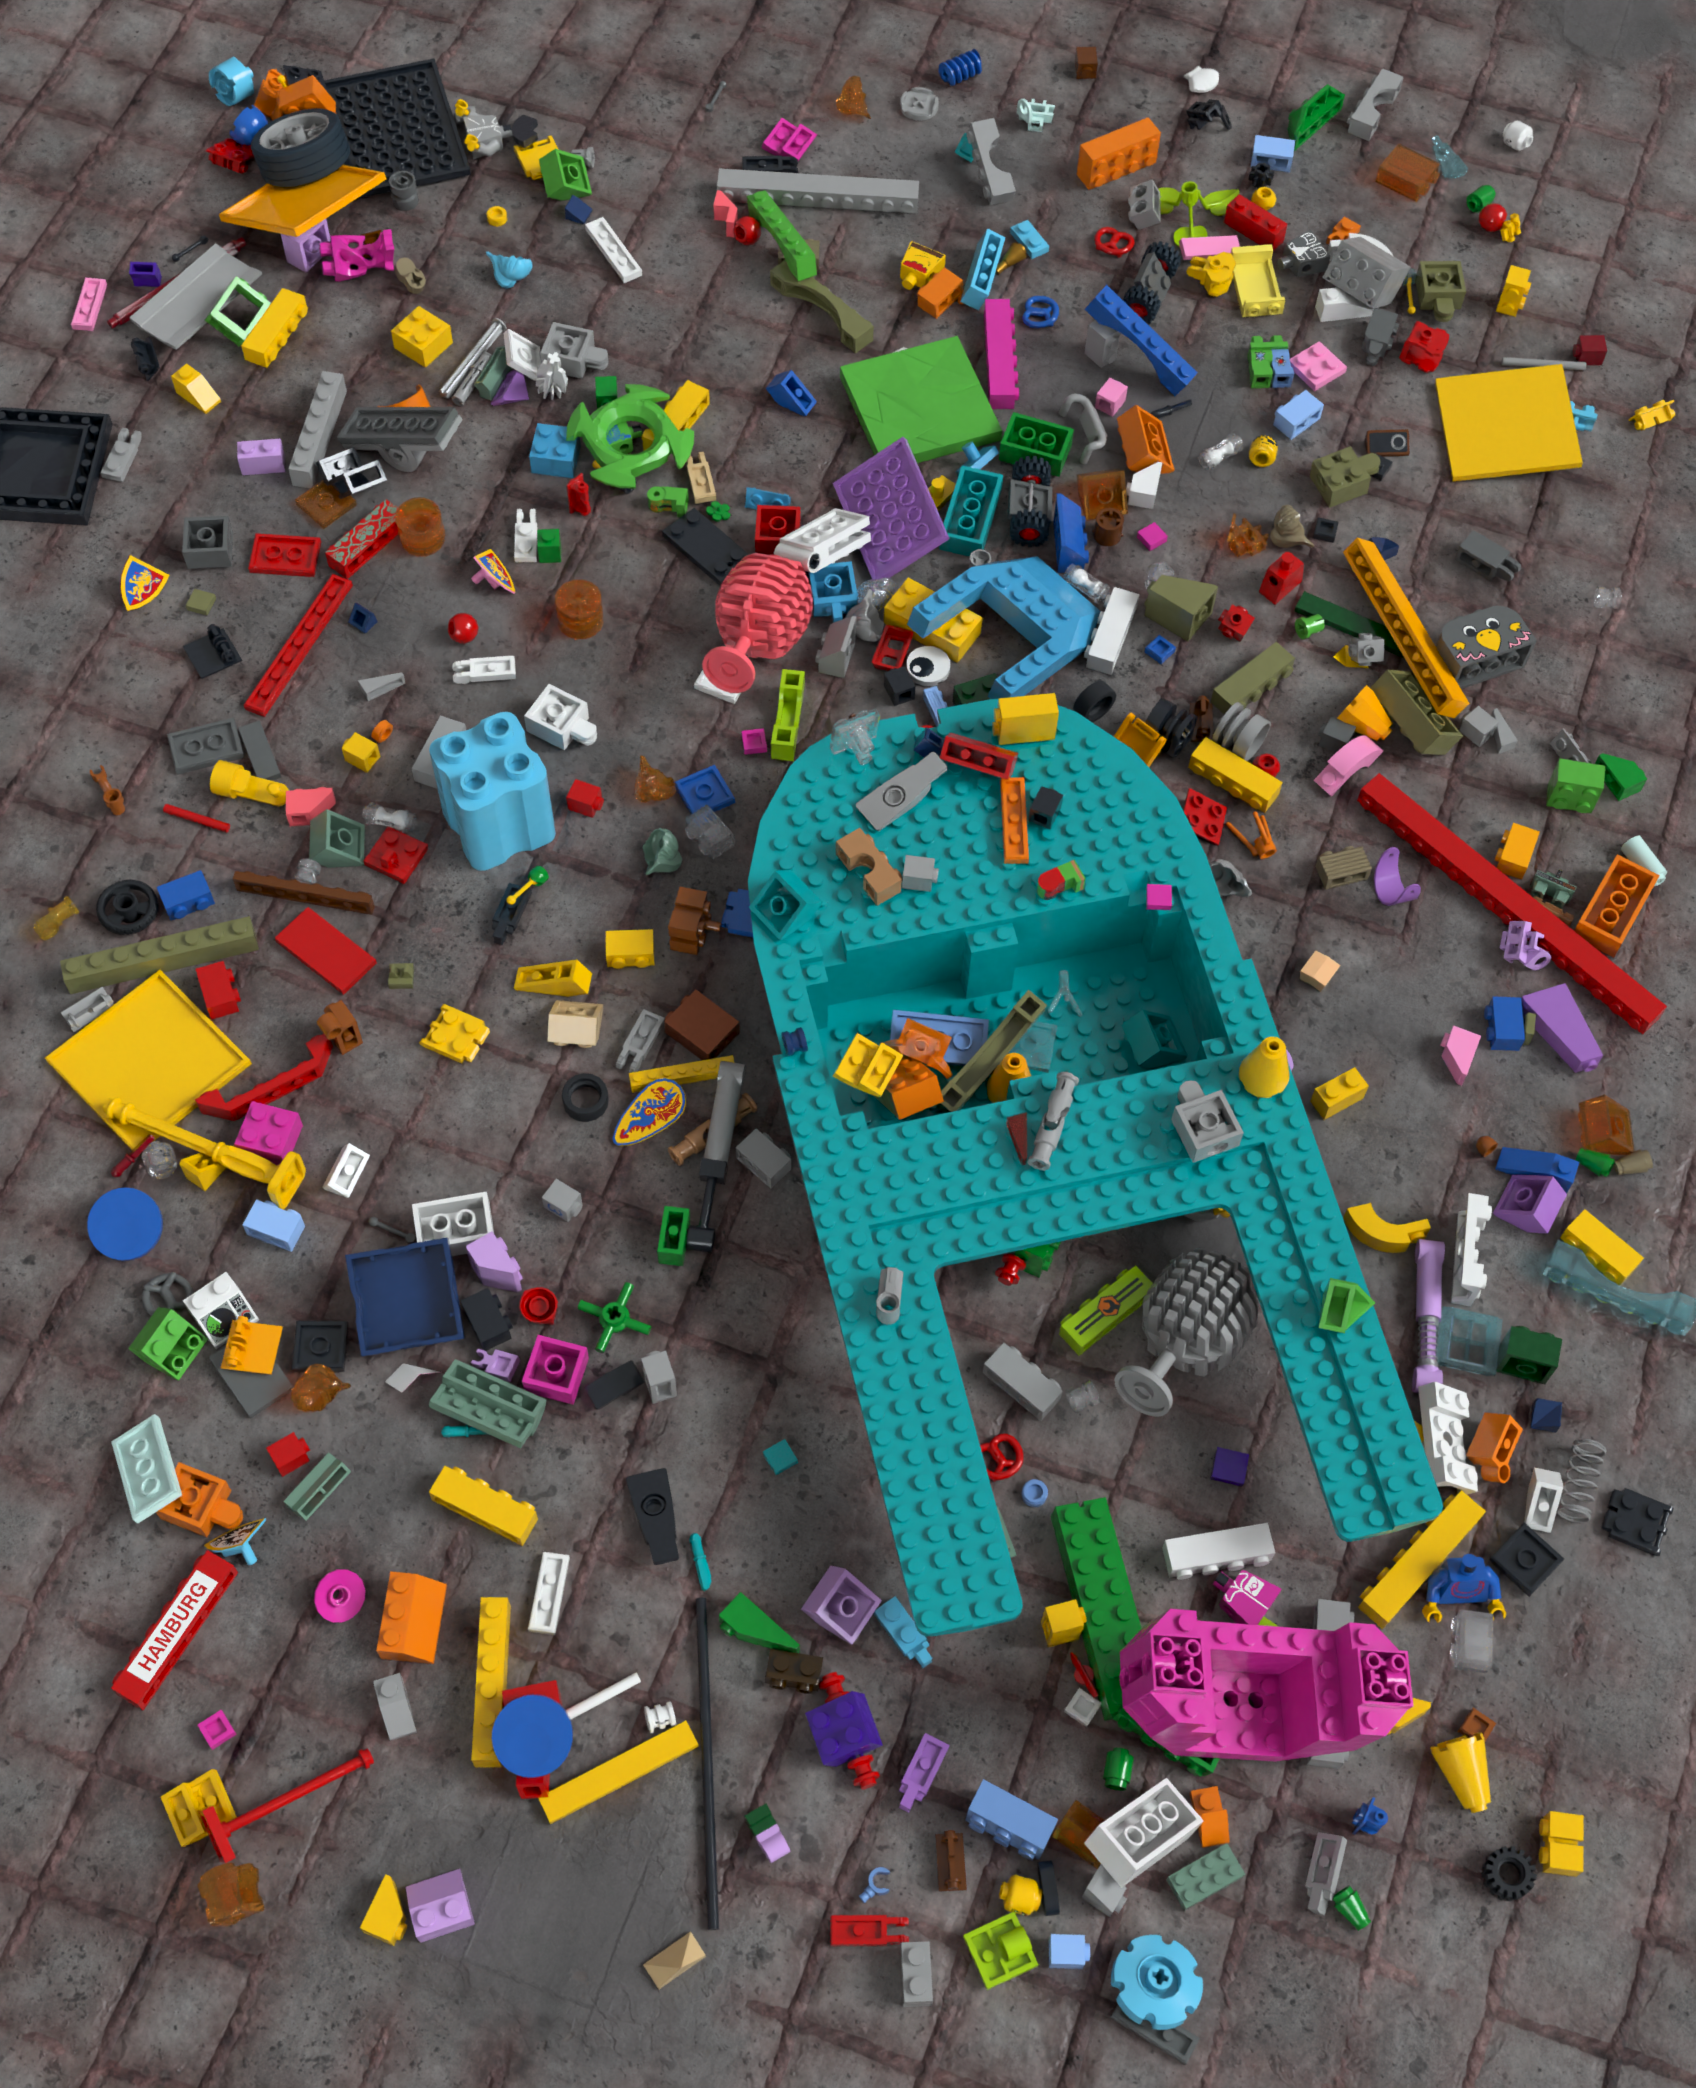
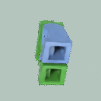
M1281 335L1272 336L1270 342H1263L1261 336H1253L1247 355L1251 388H1270V384H1272V388L1291 387L1294 370L1290 364L1288 341L1283 342ZM1257 377H1264L1265 381L1258 382L1256 379ZM1278 377H1285L1286 380H1284V381H1277V378H1278Z

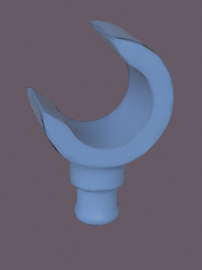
M878 1867L870 1873L868 1886L859 1895L863 1903L875 1894L882 1896L889 1893V1889H879L873 1884V1878L876 1875L890 1874L888 1869Z

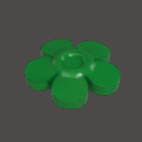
M713 501L711 507L706 508V513L717 522L721 518L728 520L730 518V507L727 504L720 505L718 501Z

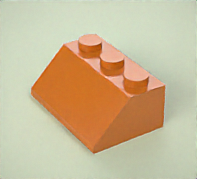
M1138 405L1133 406L1117 418L1118 432L1121 435L1122 448L1127 458L1126 464L1131 471L1137 473L1157 462H1162L1160 474L1175 471L1161 420Z
M390 1571L376 1650L381 1659L434 1664L447 1584L418 1574Z

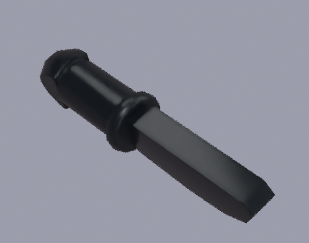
M1186 400L1172 406L1167 405L1164 408L1152 411L1151 415L1158 419L1166 415H1172L1173 411L1192 405V400Z

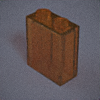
M1398 143L1380 165L1375 182L1418 202L1422 196L1427 195L1430 185L1437 182L1440 176L1438 172L1440 163Z

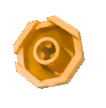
M1367 685L1337 717V719L1344 723L1356 726V733L1365 735L1375 741L1379 738L1384 740L1392 732V729L1389 728L1392 725L1391 720L1374 691Z

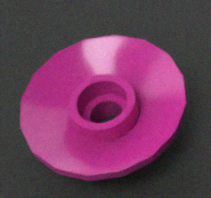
M336 1569L327 1573L319 1581L314 1594L317 1612L324 1619L333 1623L345 1622L353 1618L361 1610L365 1601L363 1581L356 1573L347 1569ZM336 1590H339V1596L337 1598H333L334 1592Z

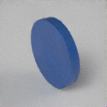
M118 1188L102 1195L91 1208L87 1222L88 1234L96 1249L105 1256L119 1261L135 1260L149 1253L158 1243L162 1234L163 1218L157 1203L149 1195L133 1188Z
M527 1694L510 1701L498 1714L492 1730V1745L498 1760L510 1772L522 1777L534 1778L553 1772L568 1756L573 1741L572 1722L566 1710L554 1699L540 1694Z

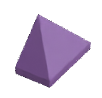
M517 370L507 373L491 404L497 406L528 400L524 374Z

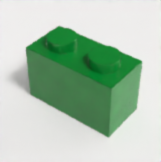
M664 1206L657 1250L659 1264L684 1265L687 1236L690 1227L689 1209Z

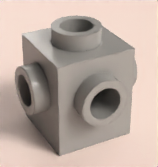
M1360 633L1359 637L1351 638V644L1348 647L1351 660L1359 663V666H1371L1372 662L1384 661V639L1372 636V633Z

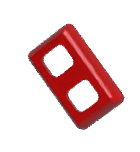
M886 625L872 659L873 666L884 671L900 668L913 638V631ZM890 640L903 642L902 649L895 650L889 648ZM890 657L896 659L895 667L883 664V658Z

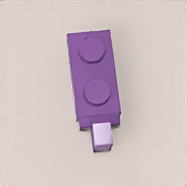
M926 1733L924 1734L901 1781L899 1791L904 1793V1796L900 1802V1809L909 1813L915 1799L922 1802L923 1798L926 1797L950 1745Z

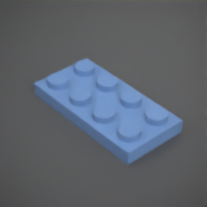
M893 1010L890 1040L899 1039L907 1018L951 1036L952 1039L944 1055V1060L948 1065L965 1066L987 1041L988 1019Z

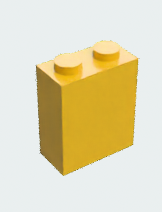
M1055 693L999 698L998 707L994 709L995 722H992L993 736L998 737L999 745L1055 740L1059 716Z

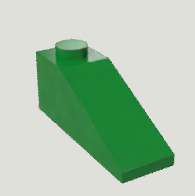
M741 1592L719 1614V1623H721L719 1627L729 1637L734 1635L738 1640L774 1650L793 1653L800 1652V1644Z

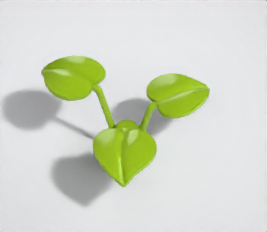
M1192 181L1185 182L1180 192L1173 188H1158L1160 191L1161 214L1171 213L1174 206L1180 205L1181 200L1189 209V227L1177 229L1173 237L1175 245L1180 248L1179 241L1181 238L1208 237L1205 227H1193L1192 206L1196 204L1198 198L1205 210L1210 209L1213 215L1224 216L1227 205L1239 194V189L1213 192L1203 199L1197 184Z

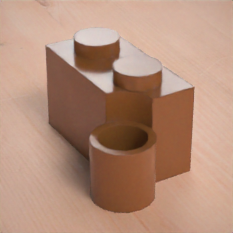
M340 1000L325 1007V1014L317 1020V1025L326 1038L333 1041L341 1054L344 1055L361 1045L363 1041L357 1021L343 1001Z

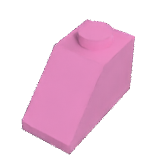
M1453 1026L1450 1034L1445 1032L1440 1046L1444 1047L1441 1056L1456 1083L1462 1086L1481 1036Z

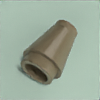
M1638 1149L1615 1161L1613 1166L1617 1175L1646 1173L1648 1169L1653 1168V1162L1648 1150L1642 1151Z

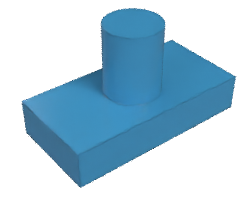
M973 441L968 442L962 447L963 452L968 458V461L962 466L981 469L999 451L996 446L983 447L978 451ZM961 467L955 471L957 476H959Z

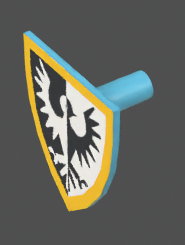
M266 1518L232 1529L211 1540L204 1547L210 1552H222L224 1557L242 1553L247 1565H252L257 1561V1558L248 1541L264 1524Z

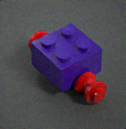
M837 1672L829 1673L823 1676V1681L819 1683V1688L826 1690L828 1698L824 1701L825 1704L805 1713L822 1763L826 1766L837 1767L850 1761L847 1767L848 1769L855 1770L857 1776L853 1781L854 1786H860L861 1789L870 1788L877 1784L876 1779L880 1775L879 1772L872 1771L870 1763L874 1760L873 1755L864 1756V1754L883 1746L865 1694L855 1691H843L841 1684L845 1681L844 1675H838Z

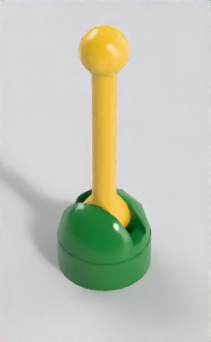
M535 866L529 872V882L513 896H508L506 899L507 903L513 905L516 899L531 885H543L549 878L547 871L541 866Z

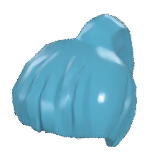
M486 251L493 264L494 277L503 288L513 287L517 281L525 278L533 267L530 259L516 258L514 255L510 257L496 256Z

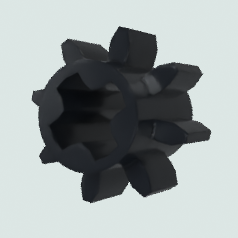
M1259 163L1256 167L1252 166L1248 180L1252 181V186L1256 188L1270 186L1274 171H1270L1268 164Z

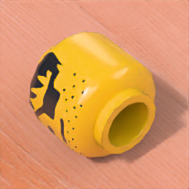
M1268 435L1256 437L1250 446V461L1258 467H1268L1273 464L1278 452L1276 440Z

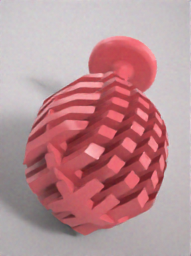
M753 553L743 557L741 560L744 561L737 563L735 568H732L725 577L718 590L715 604L716 623L725 646L711 649L705 655L702 663L705 676L714 686L730 693L747 691L755 680V668L748 657L768 659L783 657L786 652L792 649L794 644L796 645L804 634L812 615L813 598L811 597V586L801 562L789 560L778 555Z

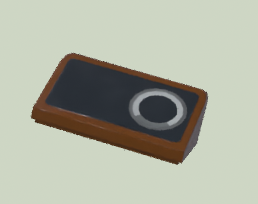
M1408 429L1367 431L1364 440L1367 454L1376 453L1382 457L1409 456Z

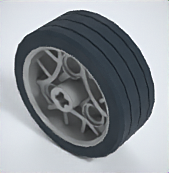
M319 108L300 110L279 117L261 128L251 142V150L263 179L266 183L277 187H295L320 180L339 169L346 162L351 152L339 116L332 111Z

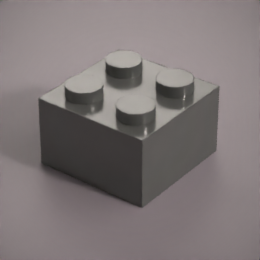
M229 516L184 518L182 553L187 569L232 567L233 530Z

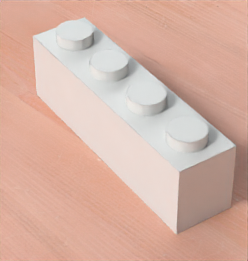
M1114 587L1111 595L1107 594L1104 602L1105 612H1100L1097 624H1100L1099 628H1094L1091 636L1092 646L1088 645L1085 651L1084 658H1087L1086 668L1112 675L1137 609L1139 594Z
M1268 1523L1167 1539L1162 1547L1169 1578L1177 1577L1178 1580L1190 1578L1193 1576L1192 1574L1201 1572L1203 1575H1212L1217 1573L1219 1569L1228 1568L1229 1571H1236L1249 1564H1254L1255 1567L1269 1564V1561L1275 1555Z

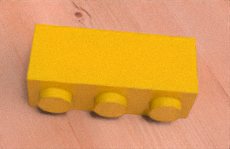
M1585 1209L1566 1228L1560 1237L1568 1248L1578 1252L1584 1257L1586 1263L1596 1267L1609 1282L1615 1283L1619 1287L1644 1259V1257Z

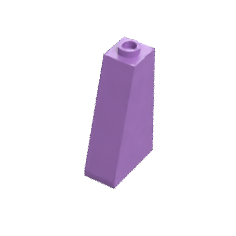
M1566 983L1522 996L1523 1017L1527 1013L1536 1014L1535 1030L1575 1073L1583 1070L1589 1072L1598 1067L1603 1054Z

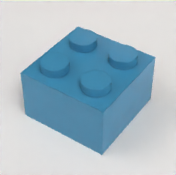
M537 423L529 455L531 473L574 478L581 448L580 437H577L574 441H566L567 427Z

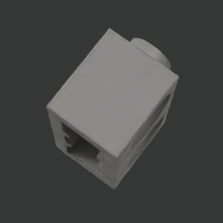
M1153 179L1130 187V196L1128 197L1130 205L1128 216L1130 222L1134 223L1138 230L1161 223L1160 191Z
M653 1351L644 1358H641L643 1375L652 1403L676 1397L675 1376L666 1351Z

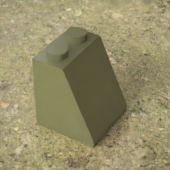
M1161 575L1157 581H1152L1147 589L1148 597L1144 603L1146 606L1144 616L1188 642L1212 614L1218 586Z

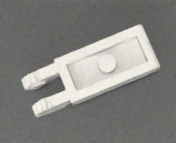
M517 509L515 562H537L538 527L536 523V509H530V523H523L522 509Z
M514 656L471 658L469 660L456 661L452 665L453 671L457 672L453 675V681L457 684H467L470 681L516 679Z

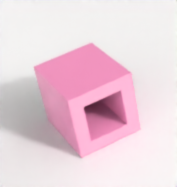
M1109 378L1097 393L1095 408L1113 417L1126 401L1128 386Z

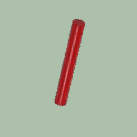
M165 804L163 808L164 813L226 833L230 830V824L170 804Z

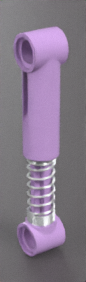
M1418 1239L1415 1248V1263L1417 1264L1416 1321L1420 1325L1418 1327L1420 1331L1418 1333L1420 1338L1418 1340L1420 1344L1418 1346V1356L1420 1358L1412 1378V1391L1415 1393H1419L1418 1387L1432 1382L1443 1384V1373L1438 1368V1362L1436 1361L1438 1357L1435 1355L1438 1353L1436 1350L1438 1346L1436 1343L1438 1340L1436 1328L1439 1326V1322H1441L1442 1264L1445 1255V1244L1441 1241Z

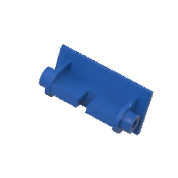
M1374 1797L1367 1804L1363 1802L1360 1809L1356 1810L1351 1822L1355 1825L1352 1834L1355 1835L1359 1830L1373 1835L1387 1823L1388 1815L1384 1810L1373 1805Z

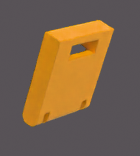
M1129 713L1114 737L1133 749L1144 763L1150 767L1167 739L1163 736L1158 739L1160 734L1140 718H1136L1134 723H1132L1136 715Z

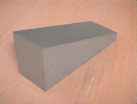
M401 672L358 680L360 690L366 699L370 701L405 684V678Z
M1497 708L1493 709L1491 716L1499 722L1494 736L1498 754L1514 749L1518 740Z

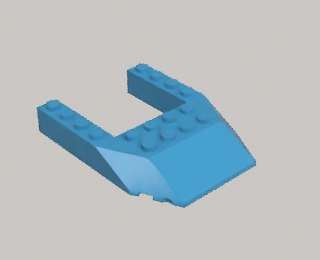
M1035 556L991 562L969 568L913 607L907 625L923 639L981 598L1037 648L994 680L988 697L990 699L1025 696L1083 653L1091 643V636L1094 628H1096L1101 611L1044 561Z

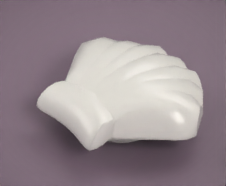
M1200 66L1184 75L1189 81L1191 92L1206 93L1214 89L1219 81V73L1216 70L1210 68L1202 69Z

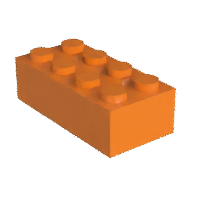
M1147 117L1081 144L1077 176L1088 190H1091L1127 174L1134 173L1144 167L1151 166L1157 161L1161 132Z
M1617 854L1574 931L1597 950L1614 958L1660 875Z

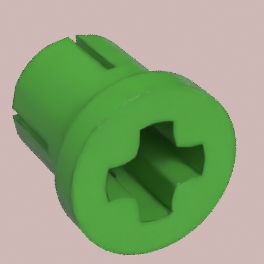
M1316 614L1307 618H1297L1295 621L1297 635L1301 639H1307L1312 634L1323 631L1325 624L1324 620H1321L1323 619L1321 615Z

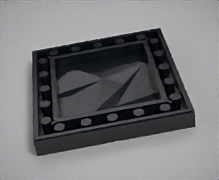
M0 407V520L88 526L113 426L110 415Z

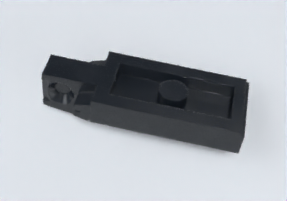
M512 883L508 884L492 919V929L495 930L493 933L495 944L503 946L507 934L512 935L516 930L532 894L530 888L524 891L513 905H509L506 901L507 897L513 896L523 886Z

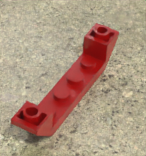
M324 1034L314 1036L309 1042L305 1043L312 1058L311 1060L303 1061L297 1067L287 1072L279 1073L274 1079L266 1083H260L244 1094L234 1096L227 1103H225L217 1088L204 1092L199 1098L195 1099L200 1112L204 1115L236 1121L246 1116L252 1101L267 1105L322 1077L333 1048L331 1040L327 1039Z

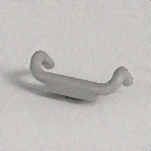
M1071 394L1063 401L1059 415L1065 417L1071 404L1074 402L1082 404L1085 408L1079 420L1089 444L1084 448L1079 461L1081 464H1087L1091 453L1105 445L1107 434L1090 400L1081 394Z

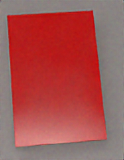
M255 533L248 566L249 573L315 577L321 539L319 537Z

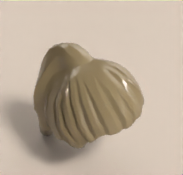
M1283 505L1276 513L1274 528L1270 533L1271 541L1276 546L1285 548L1295 545L1314 547V544L1305 537L1303 525L1299 521L1300 514L1293 509L1292 505Z

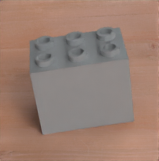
M1355 237L1341 240L1323 278L1369 307L1377 308L1392 304L1411 267L1364 238Z

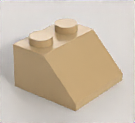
M556 1000L549 1013L548 1042H554L558 1046H566L568 1043L578 1044L582 1048H590L592 1045L596 1046L600 1034L603 1004Z

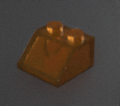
M1117 468L1077 474L1078 495L1086 520L1096 519L1098 512L1105 508L1117 509L1122 515L1128 514L1124 470Z
M1605 1094L1579 1103L1580 1112L1578 1113V1119L1582 1127L1581 1142L1585 1148L1609 1155H1629L1635 1151L1630 1111Z

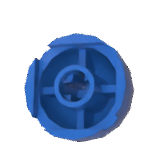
M251 105L252 109L245 108L233 123L236 126L234 132L230 129V137L240 145H251L255 134L268 124L266 116L254 105Z

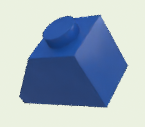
M792 370L777 374L765 388L778 405L802 416H806L817 402Z

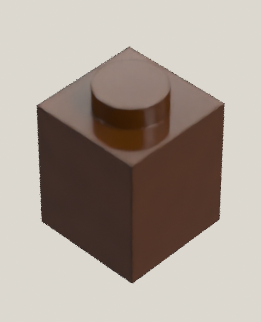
M1076 47V79H1096L1098 65L1096 47Z

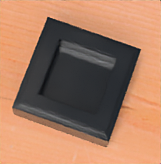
M1318 517L1313 539L1334 543L1339 522Z

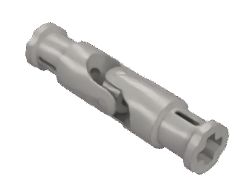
M1069 1072L1057 1074L1056 1079L1058 1082L1055 1090L1050 1094L1048 1112L1042 1118L1034 1141V1152L1028 1158V1164L1035 1169L1044 1171L1050 1168L1051 1163L1049 1160L1051 1154L1056 1150L1065 1123L1064 1118L1069 1112L1073 1100L1071 1096L1073 1089L1079 1082L1078 1077ZM1045 1125L1052 1131L1045 1130Z

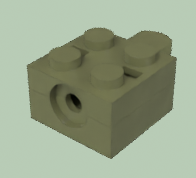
M1420 261L1415 277L1420 310H1433L1437 321L1448 322L1452 319L1455 309H1461L1466 294L1461 261Z
M1350 446L1313 460L1310 478L1328 507L1331 508L1368 493L1370 476L1379 472L1380 458L1374 453L1358 458Z

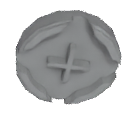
M923 87L911 88V91H905L900 98V110L909 119L916 121L927 120L935 116L938 111L939 99L929 89Z

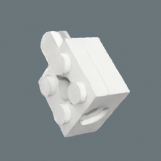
M551 684L547 685L524 715L527 732L563 750L568 747L573 739L586 746L593 744L597 739L596 725L587 721L589 719L587 702Z

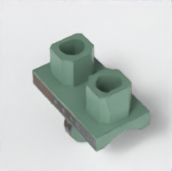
M1560 869L1556 875L1548 871L1544 873L1537 870L1530 885V888H1532L1530 895L1542 899L1544 894L1553 897L1551 904L1562 909L1566 903L1569 904L1576 886L1569 884V880L1561 877L1563 871Z

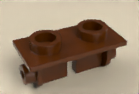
M1202 695L1198 697L1195 703H1190V714L1197 715V723L1191 737L1193 742H1202L1205 737L1212 740L1214 735L1212 703H1209L1207 697Z
M947 1830L944 1831V1834H935L939 1892L967 1890L963 1833Z

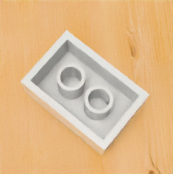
M487 1192L412 1204L417 1243L449 1238L452 1256L468 1254L466 1250L468 1244L491 1231L494 1233Z

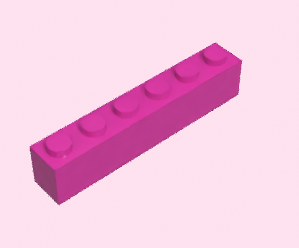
M985 299L984 304L988 401L992 409H1014L1015 400H1019V387H1015V384H1018V371H1014V368H1017V355H1013V352H1016V339H1012V336H1015V323H1011V320H1014V308H1010V299Z

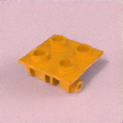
M238 1316L237 1320H232L221 1369L272 1375L283 1326L248 1322V1318L245 1316Z

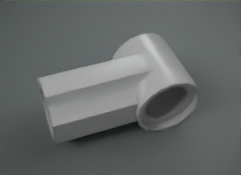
M887 1267L886 1269H881L876 1315L881 1323L887 1325L895 1323L900 1316L904 1272L897 1268ZM892 1306L894 1309L887 1311L883 1307Z

